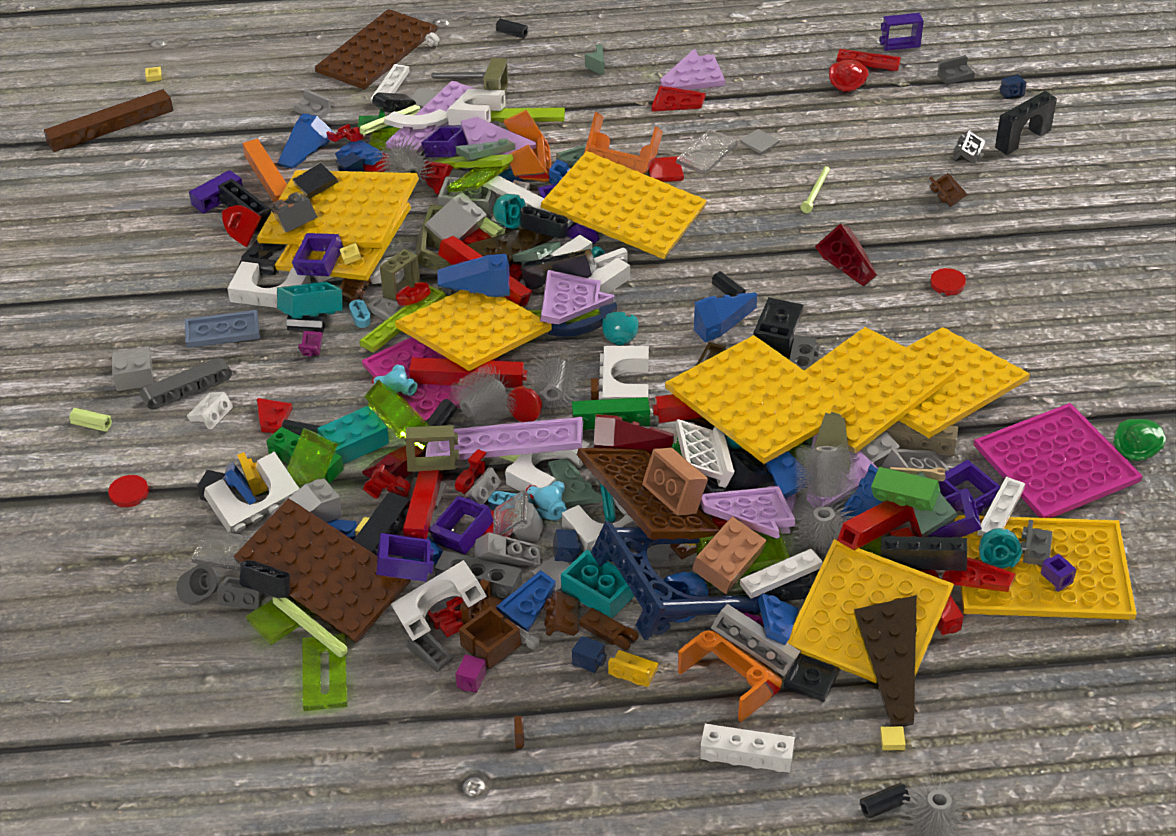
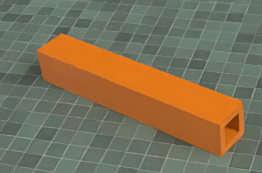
M258 139L242 143L244 156L272 201H278L287 183Z

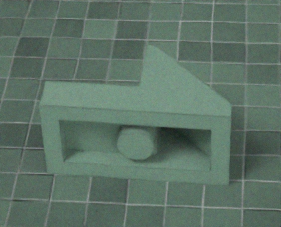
M602 44L596 45V51L585 54V67L604 75Z

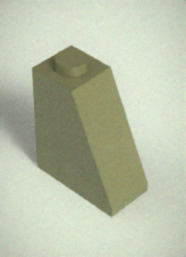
M835 412L825 413L814 447L827 446L828 444V446L849 451V449H844L848 448L846 447L848 446L845 418H842V415Z

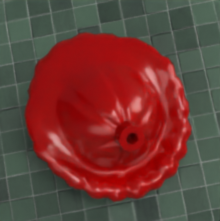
M844 60L834 63L829 67V80L833 87L840 91H854L863 86L869 76V71L858 61Z

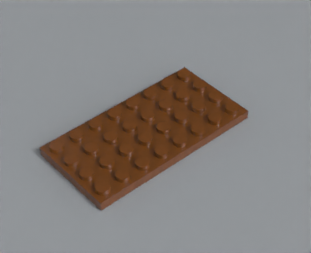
M388 9L317 64L315 72L365 90L390 70L394 64H397L426 40L427 34L435 33L437 26Z
M578 448L576 454L578 458L649 539L675 540L685 538L692 540L693 538H703L709 540L720 531L719 527L700 507H698L696 514L677 516L642 485L651 458L646 449Z
M290 498L275 511L233 556L238 563L245 560H253L288 572L290 574V595L288 597L354 643L360 640L411 582L410 579L376 575L377 556Z

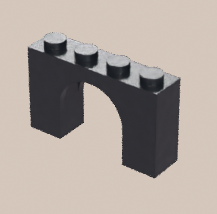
M1043 91L1000 115L995 148L1006 155L1016 151L1019 147L1022 129L1028 120V130L1038 136L1051 131L1057 98Z

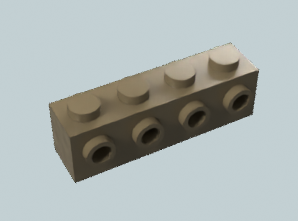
M897 421L885 432L902 449L932 450L937 454L954 456L958 426L950 425L933 437L927 438L906 424Z

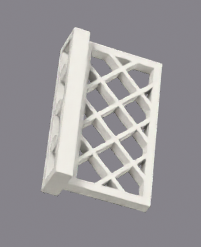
M677 419L675 426L682 457L689 463L691 461L695 463L692 465L702 474L717 479L718 486L726 488L734 474V469L724 433L716 427L710 430Z

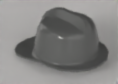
M199 564L180 576L176 587L177 595L186 604L197 603L218 590L220 578L223 576L209 564Z

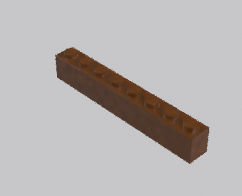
M161 89L44 129L46 142L53 152H57L174 111L172 100L167 92Z

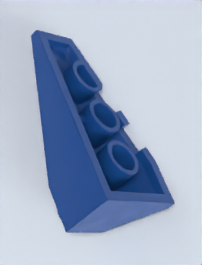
M302 113L296 121L277 163L278 166L295 168L306 160L307 155L316 153L318 147L329 143L327 131L334 132L318 116Z
M506 254L487 255L437 270L438 287L458 291L460 289L467 290L473 294H476V292L486 294L488 297L510 296L509 263Z
M742 293L734 297L724 295L723 298L710 296L695 302L694 331L705 343L721 337L757 308V293Z

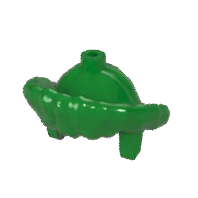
M1128 419L1118 425L1113 443L1115 449L1125 459L1140 461L1147 460L1158 454L1164 448L1166 437L1162 427L1154 421L1148 419Z

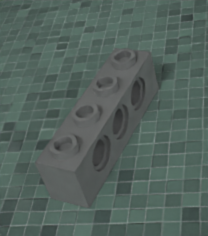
M795 335L790 361L803 370L817 362V358H814L819 355V346L816 345L817 338Z
M445 550L435 566V576H438L464 560L478 582L480 583L482 579L489 581L491 595L506 599L522 585V570L519 568Z

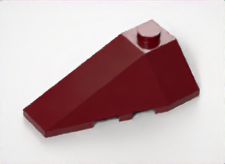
M840 223L815 245L824 260L862 286H866L877 276L859 240L847 226Z
M596 414L594 448L646 449L649 454H652L653 449L672 448L674 443L673 433L654 427H641L638 422L634 421L628 423L622 421V418L618 416Z
M415 442V457H425L427 442ZM406 445L374 460L362 471V474L371 478L374 470L384 464V468L389 473L405 479L413 472H408Z

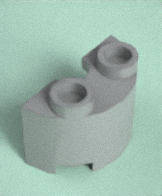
M518 499L516 511L520 517L514 520L513 532L520 541L536 543L540 539L543 520L531 503H528L526 499Z

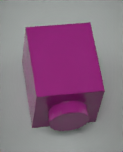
M465 654L455 674L457 688L477 693L487 674L486 661Z

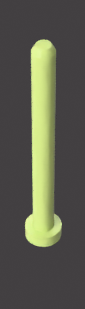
M828 166L823 168L807 200L802 202L800 208L804 213L812 211V203L830 171Z

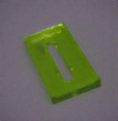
M345 634L333 635L346 645ZM315 637L302 638L304 711L348 707L346 655L338 657ZM323 652L329 653V692L327 694L321 693L320 656Z

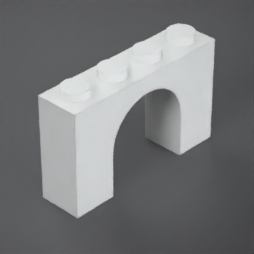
M468 89L448 108L446 118L449 120V125H461L462 120L474 117L490 123V110L501 111L506 106L505 90Z
M579 235L552 252L550 257L592 249V242ZM616 258L604 267L596 269L589 279L601 281L600 292L609 294L630 279V265Z
M241 262L227 289L230 302L277 308V287L309 284L311 281L310 276L297 275L295 269L292 268L287 279L281 285L273 288H261L256 286L261 278L259 264Z
M604 346V353H600V365H603L600 366V377H603V379H599V390H603V392H599V400L648 397V384H624L614 378L626 372H648L649 346Z
M582 440V448H590V443ZM578 449L520 454L518 459L512 465H509L505 471L506 485L524 494L527 493L526 488L530 485H536L538 488L549 486L556 481V478L538 470L535 465L542 460L553 458L560 460L568 459L575 467L580 468L583 463L576 455Z
M275 452L257 460L255 468L269 490V495L263 501L251 505L239 501L223 479L205 488L204 497L229 534L234 531L236 533L242 531L251 522L257 523L264 515L271 514L274 509L299 490V487Z
M613 497L614 504L624 514V517L620 521L611 524L614 527H638L635 521ZM580 505L562 512V527L565 530H576L577 540L581 542L583 552L586 549L592 551V547L604 524L592 520Z
M463 560L391 603L412 641L431 630L425 620V616L428 610L438 601L451 596H459L469 608L487 596Z

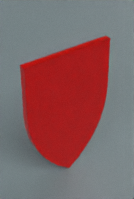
M240 205L231 206L223 210L222 220L229 236L243 246L248 247L262 216Z

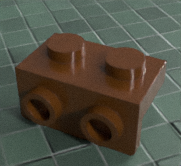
M949 173L936 181L932 176L929 178L931 183L929 185L930 189L934 194L938 193L941 202H946L949 207L967 196L964 189Z
M344 278L339 287L342 289V300L348 303L353 300H362L365 293L363 288L367 289L371 279L365 281Z
M482 579L479 583L487 597L469 608L464 601L462 602L460 611L464 625L490 606L497 610L496 606L501 603L500 599L491 596L489 581Z
M556 591L551 598L546 600L544 605L546 610L544 621L546 635L551 636L555 630L575 636L578 633V599Z

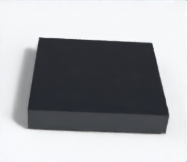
M322 163L292 179L293 183L309 199L338 183L337 178Z
M799 653L784 681L783 687L825 702L841 669Z

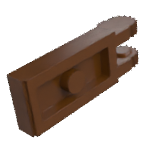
M591 608L579 620L580 627L624 650L630 647L629 639L635 642L639 637L632 628L622 625L594 608Z

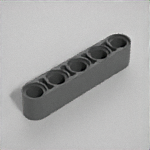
M216 358L147 385L140 391V396L150 410H155L229 380L232 376V371L224 359Z

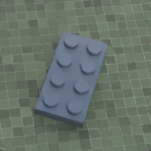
M257 310L185 319L187 348L260 339Z

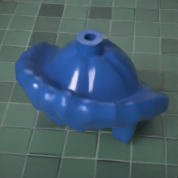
M684 571L669 575L663 579L669 586L684 594L708 597L709 590L707 589V584L698 574ZM654 589L657 594H659V595H661V596H665V594H663V593H661L660 591ZM688 616L673 622H688L696 616Z

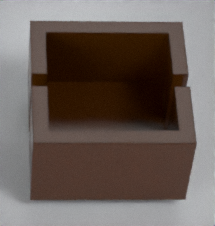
M492 606L459 628L460 645L471 655L474 656L476 654L477 658L484 659L488 669L521 646L520 629L510 620H504V616Z

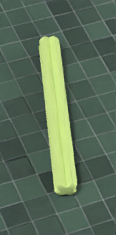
M414 105L397 113L415 115L420 111V107ZM385 117L360 126V133L366 135L389 125L384 123Z
M286 597L272 598L273 604L338 657H343L348 653L346 645Z

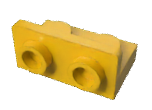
M245 452L237 454L253 496L268 491L267 485L255 469L257 462L253 463L251 458L247 459Z
M618 650L615 657L610 658L608 661V674L649 687L658 670L657 662Z

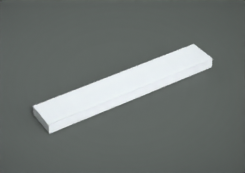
M494 173L483 181L484 187L500 195L517 194L525 200L526 206L548 211L541 208V202L544 198ZM568 219V227H570L574 221Z

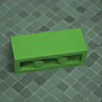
M883 467L878 468L871 485L874 498L880 501L895 502L900 506H912L921 511H933L940 493L938 480Z

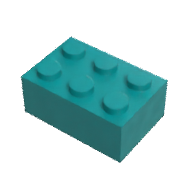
M328 282L277 287V309L295 319L303 318V315L335 314V311L342 310V289Z
M369 405L317 428L320 445L342 456L343 465L389 444L387 426Z
M587 549L560 574L561 591L610 618H613L634 597L618 568L608 561L599 567L591 551Z

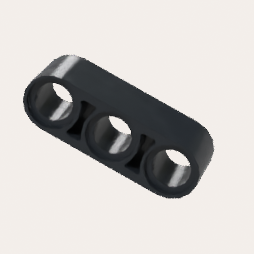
M379 92L372 98L374 106L383 112L389 113L398 112L417 105L413 99L399 93Z
M525 206L520 211L519 225L523 229L560 239L567 236L568 218Z
M253 560L240 562V585L275 598H285L290 595V574L288 572Z

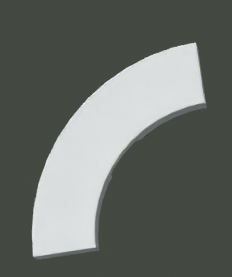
M441 109L424 115H405L394 111L384 118L385 124L402 129L403 126L413 127V129H426L427 126L435 125L437 127L449 122L446 118V111Z

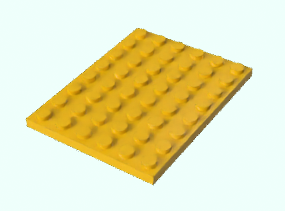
M586 151L543 199L541 208L565 216L576 223L665 259L706 206L707 200Z
M295 170L279 200L289 199L288 196L295 192L305 195L293 183L292 179L308 170ZM330 171L337 178L338 183L309 199L317 218L285 232L271 212L257 236L258 243L301 245L307 233L339 234L343 247L356 243L358 247L383 248L419 179L418 174Z
M867 327L858 331L804 370L855 406V413L845 418L849 451H860L955 377V371Z
M942 327L907 346V348L955 371V377L899 421L927 438H931L950 425L955 424L1029 380L1030 373Z
M754 335L665 382V388L763 464L818 434L825 413L835 412L842 415V418L855 413L854 405Z
M957 515L958 517L954 518V522L966 518V516ZM979 516L980 523H982L985 516ZM1009 517L1004 529L1013 532L1020 541V544L1022 541L1025 542V539H1022V532L1024 526L1028 527L1029 520H1033L1032 528L1052 531L1050 558L1060 554L1075 567L1074 582L1057 592L1055 586L1041 574L1042 566L1023 563L1024 554H1022L1014 567L1004 568V570L1016 574L1009 592L960 586L963 614L1135 620L1137 615L1119 520ZM978 531L961 537L967 538V557L983 562L979 554V543L982 536L977 535Z

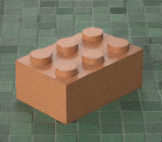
M673 448L653 449L642 485L677 516L697 513L708 478Z
M732 516L698 554L692 570L727 594L760 556L766 539Z

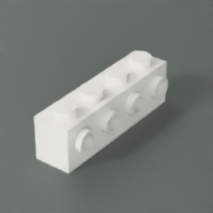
M705 724L701 741L700 759L790 773L795 737Z

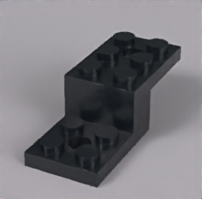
M768 297L753 335L789 360L794 341V332L803 313L804 305Z
M729 450L734 474L726 488L718 486L717 479L706 476L708 480L703 494L757 489L761 482H774L772 474L769 473L766 464H763L749 452Z

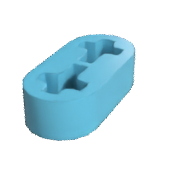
M362 300L350 302V314L355 325L360 328L368 327L371 324V318L365 302Z

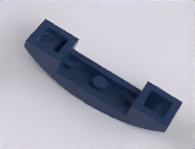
M617 303L599 307V315L566 325V322L561 324L551 323L552 329L548 331V334L558 337H570L594 331L602 327L603 317L605 319L608 313L617 312Z

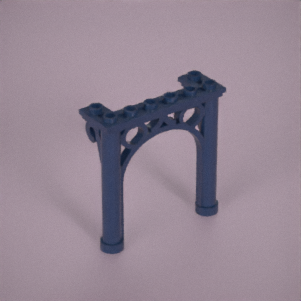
M605 521L592 547L591 554L599 567L603 566L607 561L614 562L636 597L643 611L635 626L644 641L652 637L653 634L661 635L667 632L671 627L669 622L684 619L688 616L719 615L727 604L742 614L759 615L761 613L758 602L759 595L754 598H750L748 594L710 597L687 595L665 583L655 573L648 561L647 549L651 546L659 544H708L713 538L709 540L703 538H693L692 540L685 538L652 540L646 536L640 527H614L609 521ZM628 548H632L638 554L631 552ZM654 589H656V590L660 591L661 593L665 594V596H661V595L657 594Z

